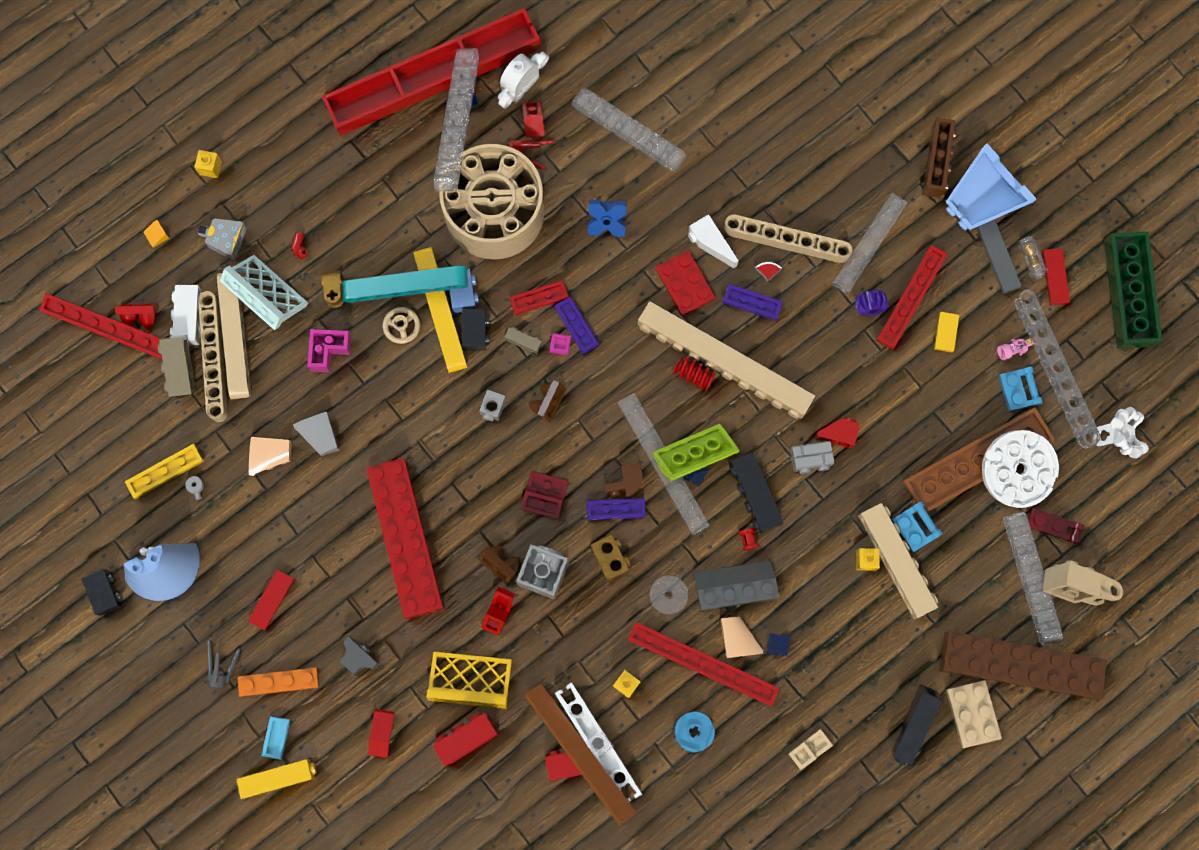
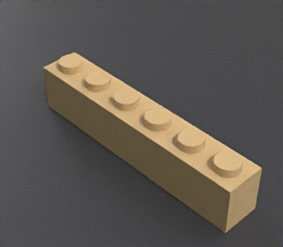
M880 503L861 513L858 517L874 547L879 549V556L913 619H917L938 608V600L934 593H930L927 588L929 584L925 576L920 575L917 561L915 558H911L908 552L910 551L906 541L901 540L899 536L900 530L895 523H892L889 509Z

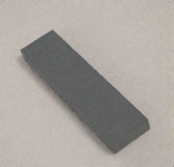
M995 219L976 227L1002 293L1005 294L1020 289L1022 285Z

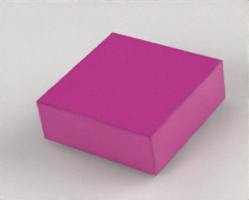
M552 333L549 352L568 355L571 336Z

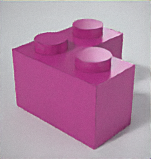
M310 329L307 367L311 372L330 373L332 354L351 355L352 336L349 331Z

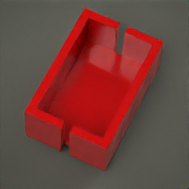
M478 712L469 718L471 722L468 724L461 723L452 729V734H443L435 739L436 744L432 746L444 767L451 765L499 735L488 714Z

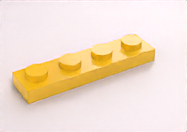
M192 444L128 479L125 483L132 497L137 499L204 462L196 445Z

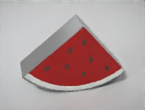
M763 262L758 264L755 269L768 282L782 267L773 262Z

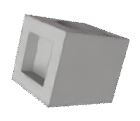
M487 390L479 410L480 414L483 415L482 418L491 422L494 419L499 421L506 397ZM490 403L497 404V409L489 411L487 406Z

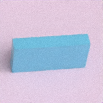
M270 716L262 756L283 759L291 720Z

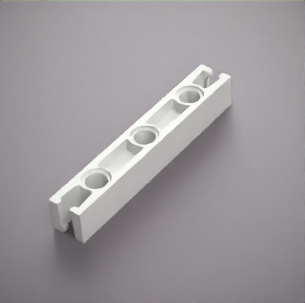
M570 683L566 686L567 690L571 688L576 697V700L570 704H567L561 697L562 690L556 692L555 695L587 746L611 779L614 781V775L617 772L625 774V781L618 784L614 781L619 790L621 791V787L630 783L636 791L634 797L640 796V790L573 684ZM580 704L582 706V713L579 715L572 714V705ZM597 737L602 738L604 741V746L601 749H595L592 745V741Z

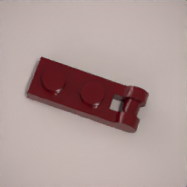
M1035 508L1030 510L1026 523L1027 528L1074 544L1080 543V532L1083 531L1085 526ZM1068 528L1073 529L1072 535L1067 534Z

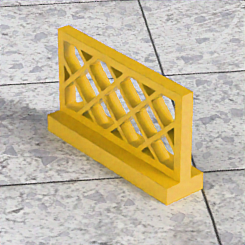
M433 652L427 700L506 709L512 660ZM437 657L446 658L450 664L440 670L436 665ZM459 660H465L469 664L462 672L454 665ZM478 662H485L489 668L479 674L474 666ZM498 664H507L506 672L501 676L493 669ZM452 666L458 675L449 681L443 673ZM472 668L477 677L468 683L463 674ZM491 670L497 679L488 685L482 677ZM440 675L447 682L441 688L433 687L434 680ZM459 677L467 684L461 690L455 689L452 685ZM479 679L486 686L481 692H477L471 687ZM498 681L504 686L503 694L494 693L491 689Z

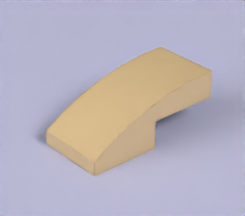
M819 729L793 749L789 755L799 769L802 770L817 759L819 755L832 747L833 743L824 731Z

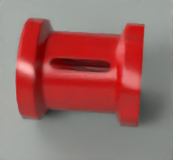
M755 528L738 532L743 541V551L760 547L755 538Z

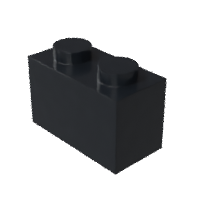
M462 309V347L464 351H486V345H490V333H486V326H490V315H486L485 309Z
M102 569L81 578L95 615L102 616L123 607L121 603L123 598L120 591L116 590L114 585L116 579L112 572Z

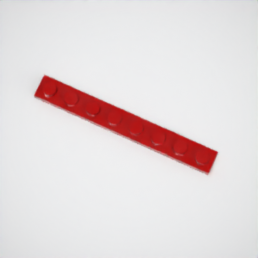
M45 293L39 311L162 359V354L158 352V343H160L159 340L162 338Z
M635 622L627 639L636 645L771 707L780 689Z

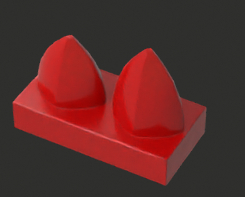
M158 303L119 304L115 306V314H119L123 323L132 326L136 319V314H138L142 326L147 331L152 328L155 312L158 311Z

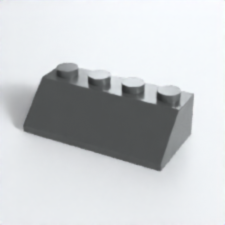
M770 561L693 573L700 611L779 598L776 577Z

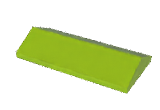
M718 424L653 451V456L661 473L673 481L739 452V449L722 425Z

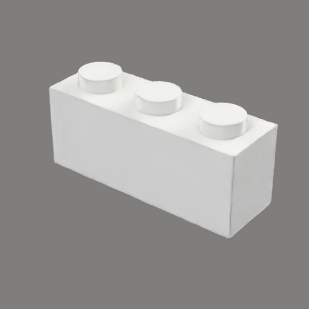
M175 285V291L172 292L174 309L171 310L173 328H170V337L187 335L189 345H200L198 299L202 289L198 285Z

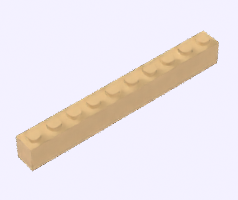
M650 301L638 319V326H640L639 328L643 332L648 334L651 332L656 335V339L672 344V348L676 351L686 352L692 360L695 359L696 362L700 360L710 370L721 372L725 379L735 380L741 388L754 391L757 397L763 400L765 398L768 399L774 407L787 410L788 414L796 419L798 417L803 418L815 397L810 392Z

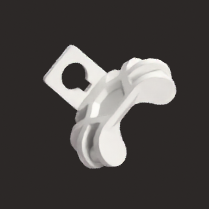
M1133 407L1119 409L1110 424L1094 429L1096 445L1104 446L1114 443L1115 446L1120 447V452L1123 455H1129L1132 458H1138L1142 454L1147 453L1148 445L1139 441L1135 436V428L1143 421L1144 415L1141 412H1136V409ZM1103 430L1110 433V436H1107L1105 441L1100 437Z

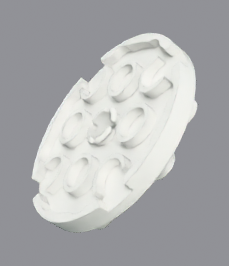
M1013 430L1000 435L990 444L982 462V476L987 490L996 500L1012 507H1030L1041 502L1050 494L1056 477L1058 478L1059 463L1054 448L1043 436L1031 431ZM1019 463L1024 465V471L1021 474L1016 472Z

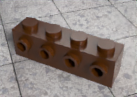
M937 117L932 125L922 195L941 198L943 193L948 190L949 181H947V175L951 171V163L949 161L954 151L952 140L956 136V129H954L955 120Z

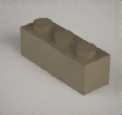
M509 327L504 337L505 341L535 354H538L542 345L540 338L536 336L531 337L529 333H522L515 327Z

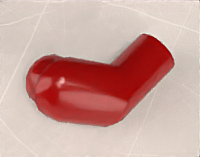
M296 232L291 250L297 258L305 259L308 255L307 249L302 245L305 235Z

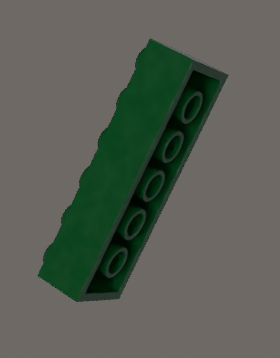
M1149 231L1111 233L1104 240L1117 349L1155 347L1162 342Z

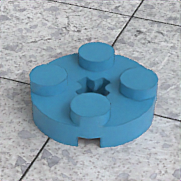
M686 713L679 718L675 725L676 741L687 751H702L710 746L714 739L715 730L713 724L703 713ZM694 726H697V730L700 732V735H696L693 738L691 737L689 729H693Z

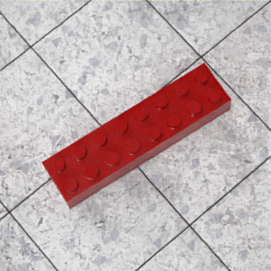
M404 458L367 467L404 619L409 620L445 610L407 461Z

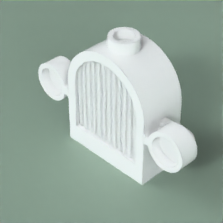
M544 52L534 54L531 59L524 54L516 56L507 66L501 77L502 92L498 95V104L504 109L512 101L516 104L539 78V69L545 66L549 56Z

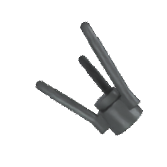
M208 640V686L224 688L225 683L230 681L231 673L241 650L237 649L227 674L224 675L225 671H219V652H216L213 670L211 640Z

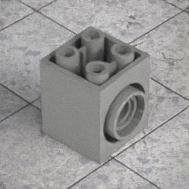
M530 545L516 581L518 586L555 600L569 564L568 558L551 548L541 545L538 547Z

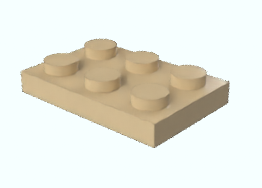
M985 680L946 690L962 748L1002 739Z

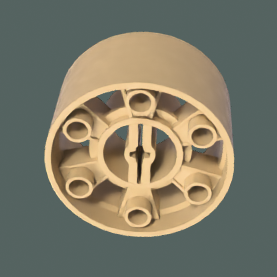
M499 144L475 146L458 155L444 172L439 192L441 208L452 238L465 251L485 259H503L522 252L535 240L544 220L542 183L533 163L521 152ZM499 167L498 171H494V170L484 171V170H483V169H485V168ZM519 175H522L531 185L519 188L514 180ZM464 178L469 180L465 191L456 189L457 185ZM531 192L535 193V195H534L533 197H526V196H525V194H528V193H531ZM452 195L458 196L456 200H450ZM519 208L535 211L526 225H523L516 218ZM466 210L471 218L459 228L452 221L450 215ZM510 224L517 226L514 230L507 229V226ZM473 225L478 226V229L474 232L468 230ZM486 230H502L504 236L496 239H484Z

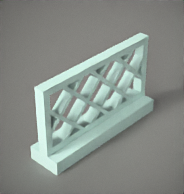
M255 255L234 267H226L220 279L223 285L274 330L279 328L283 321L307 307L308 304L305 299ZM253 262L258 269L249 268V264ZM237 271L245 272L246 277H242ZM249 273L259 275V279L249 278ZM262 275L269 276L272 281L262 280ZM250 283L258 284L259 289H255ZM263 285L272 287V291L263 290ZM276 287L282 288L286 293L276 292ZM264 296L273 297V301L267 300ZM276 297L286 299V303L277 302ZM290 300H296L299 305L290 304ZM278 308L286 309L287 313L283 314Z

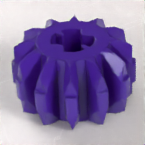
M869 290L857 295V298H855L856 309L862 316H874L886 311L888 308V298L882 290Z

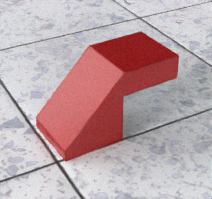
M498 586L481 628L500 635L516 594Z
M375 709L369 737L368 755L388 758L395 712Z

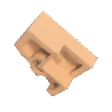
M251 437L249 475L254 476L256 473L266 469L270 470L279 464L290 462L292 442L283 439Z
M740 617L720 619L726 658L763 654V649Z

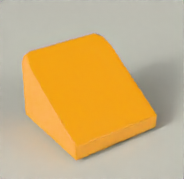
M158 220L154 221L144 231L153 248L169 239Z

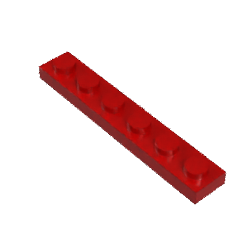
M932 245L929 247L878 336L877 342L891 350L894 349L945 260L947 253Z

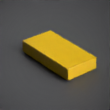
M945 312L939 313L934 345L935 350L954 352L959 315Z

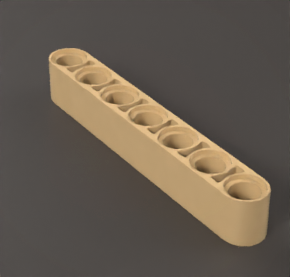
M739 215L728 216L724 225L725 233L731 237L838 263L846 262L852 253V246L848 242ZM735 223L738 227L735 229L730 228L728 224ZM753 227L756 232L750 233L747 231V228ZM765 232H772L774 236L767 237ZM789 236L792 238V241L786 242L783 237ZM801 241H808L810 246H804ZM820 245H826L829 250L823 251ZM838 250H845L847 255L839 254Z
M218 273L217 283L228 392L231 400L251 397L242 301L220 282L222 273Z
M205 291L200 294L198 303L206 413L213 421L223 422L227 418L228 410L220 303L212 292ZM208 299H213L210 305H205ZM209 317H214L212 323H207ZM216 335L212 342H208L209 336ZM212 353H217V357L214 360H209ZM218 371V376L211 379V374ZM213 391H220L217 397H212ZM221 408V413L218 416H213L214 410Z

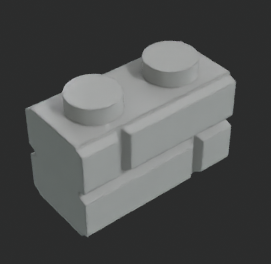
M830 441L793 446L790 449L794 472L799 471L800 474H806L815 468H818V471L829 470L830 466L834 464Z

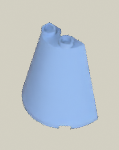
M986 144L947 199L948 207L946 210L952 217L956 215L960 220L958 224L966 231L1031 204L1037 199L1025 185H1020L1000 162V157Z
M196 543L159 545L148 551V556L145 560H139L136 557L124 563L125 581L136 594L143 598L154 601L173 599L183 594L195 581L198 568H200V553Z

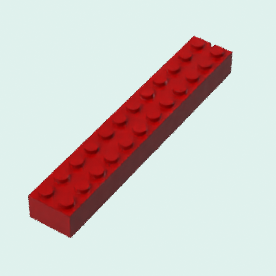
M525 8L328 93L322 96V99L339 136H342L507 64L520 54L527 55L541 49L540 38Z

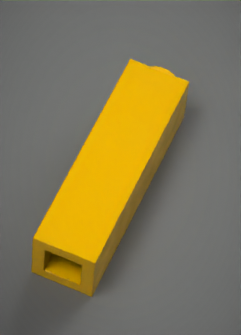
M306 759L236 780L240 798L244 799L315 779L314 774L317 772L314 762L311 763L310 759Z

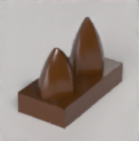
M555 380L540 387L541 393L545 397L544 400L529 402L532 411L544 421L550 423L566 392V388Z
M502 546L486 547L481 552L478 560L507 585L518 570L520 557H511L503 561Z

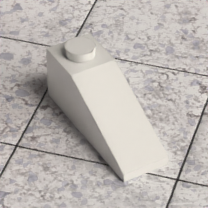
M709 215L689 226L688 237L692 243H696L699 248L729 266L737 267L738 259Z

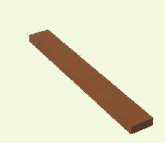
M540 684L525 694L528 702L618 825L634 816L636 811L544 686Z

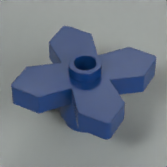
M589 200L588 213L594 218L588 221V235H600L607 228L613 236L624 237L626 223L620 218L626 216L627 202L615 201L612 203L610 201Z

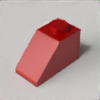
M523 102L526 138L537 139L545 136L541 102Z
M845 417L818 431L815 439L824 442L830 441L832 444L852 449L855 446L860 423H856L855 419Z
M560 750L548 752L549 756L545 757L549 781L581 775L566 753L561 754Z

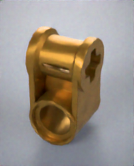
M341 270L321 273L324 299L331 308H340L344 303Z

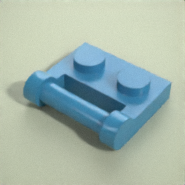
M1033 366L1003 373L998 376L1009 412L1043 403L1042 397H1039L1034 380ZM1024 375L1032 400L1028 401L1020 377Z
M922 501L892 519L913 552L943 534L940 529H937L924 509L925 505ZM914 512H918V514L928 527L929 531L931 532V535H926L923 528L913 515Z

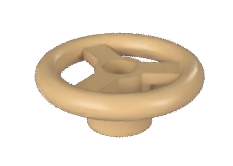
M398 307L392 309L383 320L385 336L390 341L398 344L412 341L420 331L419 317L409 308ZM397 313L409 314L406 317L403 315H397L396 317H394L393 320L391 319V317ZM413 319L415 327L411 335L407 337L406 329L408 323ZM400 322L404 323L402 327H398ZM388 325L400 331L401 338L394 337L390 333Z

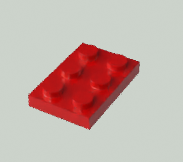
M689 250L655 267L682 317L715 300L714 294Z

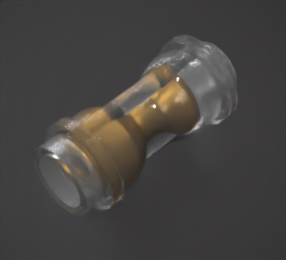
M1028 236L1019 240L1020 245L1018 247L1027 264L1029 276L1039 279L1046 275L1045 272L1048 271V268L1045 267L1037 240L1033 236Z

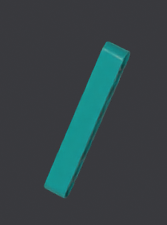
M453 266L343 281V302H360L468 287L467 267Z

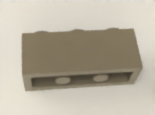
M187 335L160 339L158 352L162 354L161 370L162 373H165L166 381H164L165 391L168 392L169 397L193 394L196 392Z

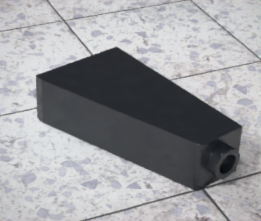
M919 684L892 750L894 760L902 765H906V763L913 764L942 702L938 691Z

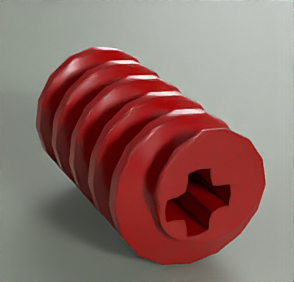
M688 355L684 359L681 358L672 374L676 375L679 372L680 379L686 376L685 382L687 383L693 380V387L699 383V390L706 387V393L715 378L716 371L709 374V367L702 370V363L696 367L695 359L689 362Z

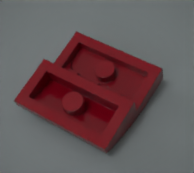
M532 470L521 509L558 519L569 480Z

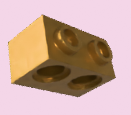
M612 535L591 544V549L607 581L629 572L628 566H630L627 556H622L619 550L622 546L618 538L614 539ZM610 544L613 550L611 553L606 554L602 551V546ZM618 561L621 564V569L613 571L610 568V564Z

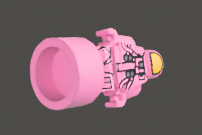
M1030 338L1026 340L1012 339L1011 344L998 346L997 353L1003 361L1011 358L1016 353H1020L1021 356L1028 351L1029 346L1033 345V340Z

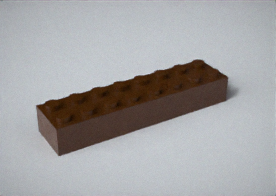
M948 631L944 632L939 671L1092 700H1101L1107 660Z

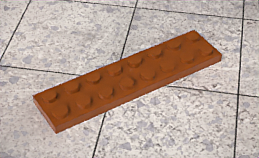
M1034 407L904 480L903 484L915 504L922 501L925 505L924 509L926 512H929L982 482L984 455L990 444L1006 432L1026 430L1043 436L1049 443L1055 441L1037 409Z

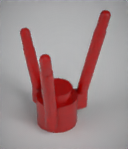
M510 140L509 147L516 149L524 155L526 148H540V144H551L555 141ZM531 161L535 167L545 169V166Z

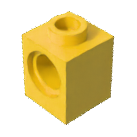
M199 150L194 168L199 175L218 178L222 160L217 153Z
M859 548L856 551V570L876 571L880 568L879 549Z
M624 670L613 687L629 698L640 681Z

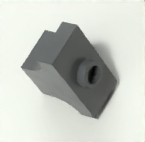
M350 637L343 642L346 647V653L339 662L353 675H357L364 668L375 670L380 665L369 655L371 651L364 644L360 646Z

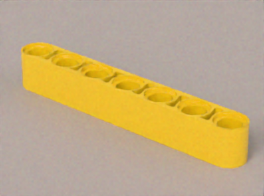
M432 247L413 252L418 271L438 268ZM445 291L425 293L448 372L452 373L467 368Z

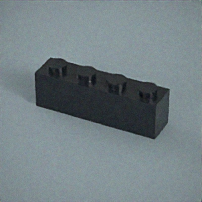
M752 452L732 460L729 470L732 477H736L739 483L736 486L739 494L745 497L746 502H744L747 512H751L754 518L752 524L755 531L759 530L760 534L782 526L784 522L754 453Z

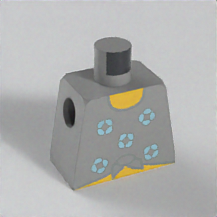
M213 219L210 227L204 225L199 227L198 235L206 237L205 244L208 248L236 261L247 227L240 221Z

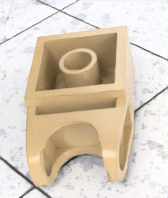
M1066 561V563L1056 564L1045 569L1042 591L1073 603L1085 602L1097 606L1103 604L1105 599L1116 601L1123 596V589L1119 582L1095 572L1093 568L1082 567L1075 561ZM1111 586L1117 589L1116 596L1112 595Z

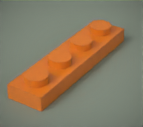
M318 668L238 677L239 697L319 688Z

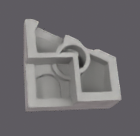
M327 412L293 424L294 428L321 456L339 451Z

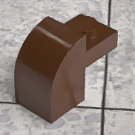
M640 463L621 466L623 481L605 484L606 495L610 494V497L622 495L621 492H625L626 499L637 494L642 484Z

